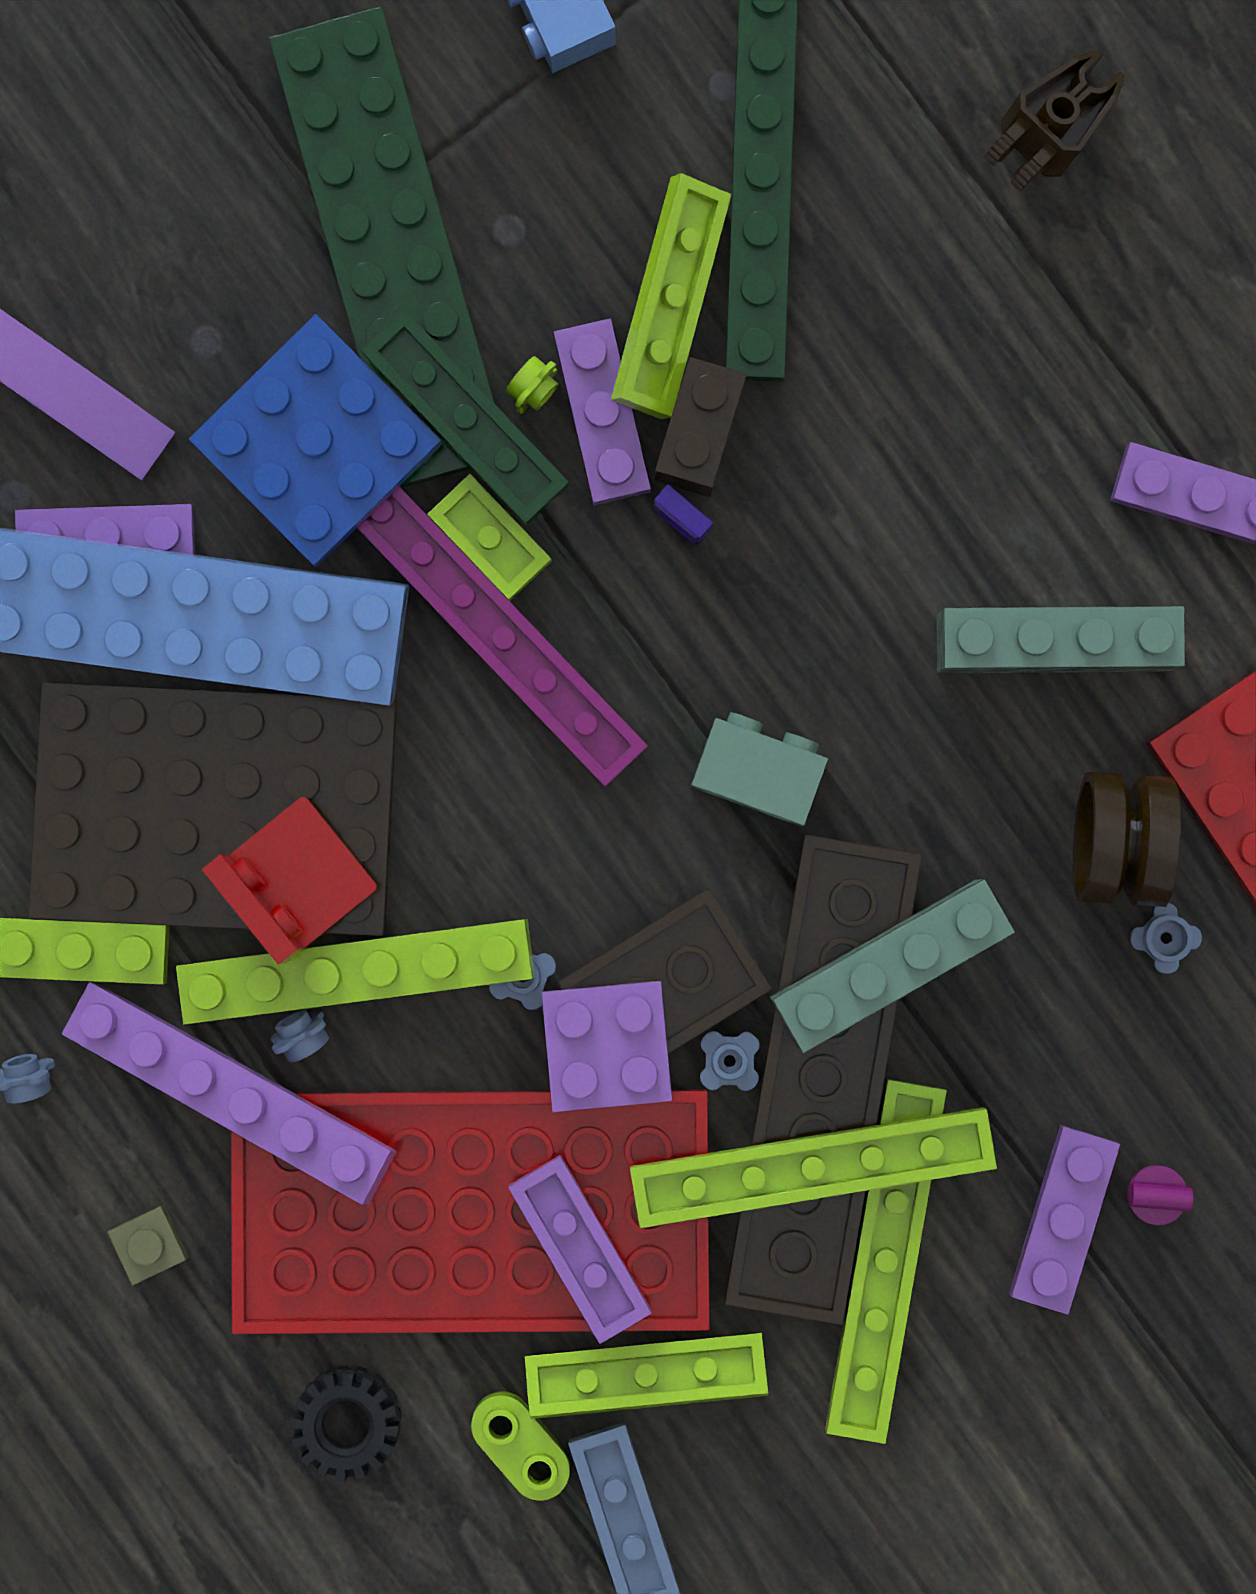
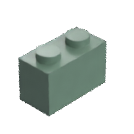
M730 712L727 721L715 718L690 787L796 826H804L828 758L816 754L819 744L788 732L785 733L783 741L760 734L763 723Z

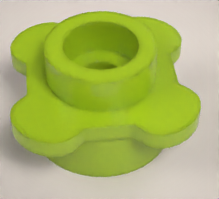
M534 356L526 362L511 380L505 393L516 401L514 406L517 408L516 411L522 414L529 406L536 411L539 410L555 392L559 383L553 379L558 371L553 361L545 365Z

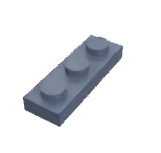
M622 1421L569 1439L570 1451L617 1594H681L626 1422Z

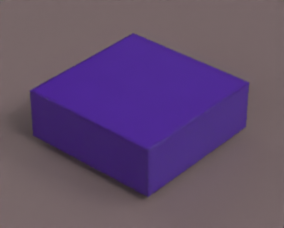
M669 484L655 498L654 512L693 545H699L712 530L713 522Z

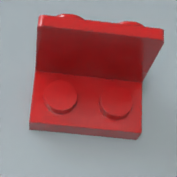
M300 797L231 854H220L201 869L278 965L290 961L377 890L376 882L310 800L305 797Z

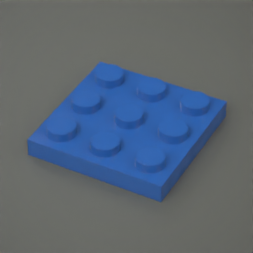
M317 314L291 337L189 438L316 568L443 444L441 439Z

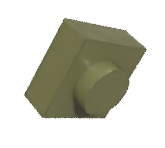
M165 1204L107 1231L132 1286L189 1258L188 1252Z

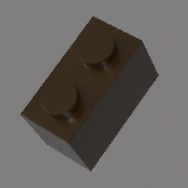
M689 357L655 469L654 481L711 497L744 388L746 373Z

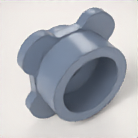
M1168 903L1166 907L1155 906L1153 917L1143 927L1134 928L1130 935L1132 947L1136 950H1144L1154 960L1155 969L1165 974L1175 972L1179 967V960L1187 956L1191 949H1197L1202 941V934L1199 928L1190 926L1183 918L1179 917L1177 908L1171 903ZM1165 932L1171 935V941L1168 944H1164L1161 941V935Z
M542 953L538 956L532 954L536 978L528 979L525 982L513 981L490 984L491 994L497 999L510 997L522 1001L524 1007L529 1010L541 1007L543 1005L542 991L544 990L547 978L554 974L556 970V963L553 957L547 953Z
M302 1009L282 1019L275 1026L277 1032L270 1038L273 1043L271 1049L274 1054L283 1053L288 1062H296L312 1055L323 1047L328 1041L329 1036L324 1029L326 1023L322 1019L324 1017L322 1010L319 1009L307 1013L305 1009Z
M711 1031L702 1038L701 1048L706 1053L705 1068L700 1073V1080L706 1088L717 1090L722 1085H737L739 1089L748 1091L756 1086L759 1075L754 1070V1054L759 1050V1041L752 1033L743 1032L738 1037H723L719 1032ZM728 1055H732L735 1058V1064L731 1067L724 1064V1059Z
M24 1054L5 1061L2 1064V1069H0V1091L3 1092L5 1101L7 1103H22L47 1094L52 1089L48 1070L55 1067L54 1059L44 1058L38 1060L35 1054Z

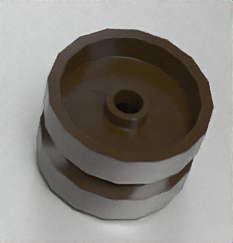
M1085 773L1077 800L1073 837V881L1077 901L1113 903L1123 885L1131 905L1167 906L1176 880L1181 836L1180 797L1178 785L1174 777L1139 776L1128 794V789L1120 774Z

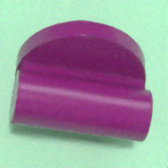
M1150 1165L1142 1168L1132 1177L1127 1190V1199L1131 1210L1138 1218L1152 1225H1165L1176 1220L1183 1211L1192 1210L1193 1189L1192 1187H1187L1183 1178L1173 1169L1163 1165Z

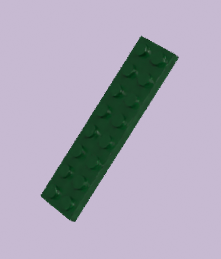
M382 6L269 37L359 358L443 443L400 487L402 489L470 470L472 468L371 364L361 351L405 309L494 403Z

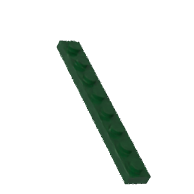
M738 0L725 367L746 373L745 381L783 382L785 378L798 0Z

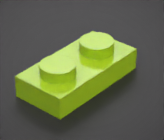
M471 474L464 478L427 514L509 601L552 562V559Z

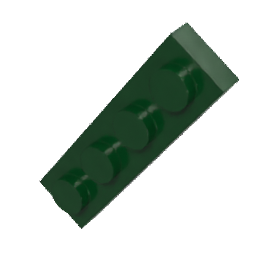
M405 309L361 350L371 364L526 526L569 486V481Z

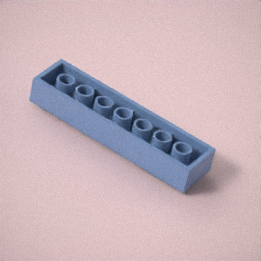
M0 528V652L390 706L393 700H395L410 584Z

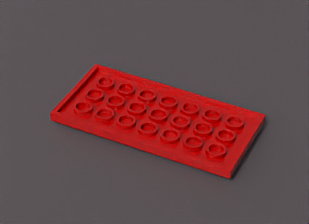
M707 1089L671 1090L672 1101L560 1112H552L551 1091L293 1092L397 1151L369 1205H361L231 1131L232 1334L592 1331L508 1188L509 1184L560 1154L652 1310V1314L623 1331L709 1330L708 1217L640 1228L630 1166L708 1153Z

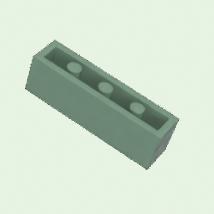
M1184 606L944 608L936 615L937 673L1171 672L1185 666Z
M985 879L974 880L772 995L770 999L797 1047L805 1053L1010 936L1015 931Z

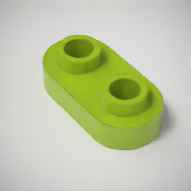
M499 1391L485 1396L476 1406L471 1422L472 1434L477 1444L523 1496L537 1501L548 1500L557 1496L565 1488L570 1474V1460L565 1448L539 1418H530L529 1406L516 1394ZM496 1416H505L511 1421L512 1430L505 1435H498L492 1431L490 1421ZM537 1461L545 1462L551 1468V1474L544 1480H536L529 1473L530 1465Z

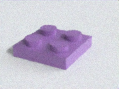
M661 981L542 991L552 1112L672 1101Z

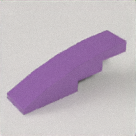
M0 309V382L135 477L142 480L175 432Z

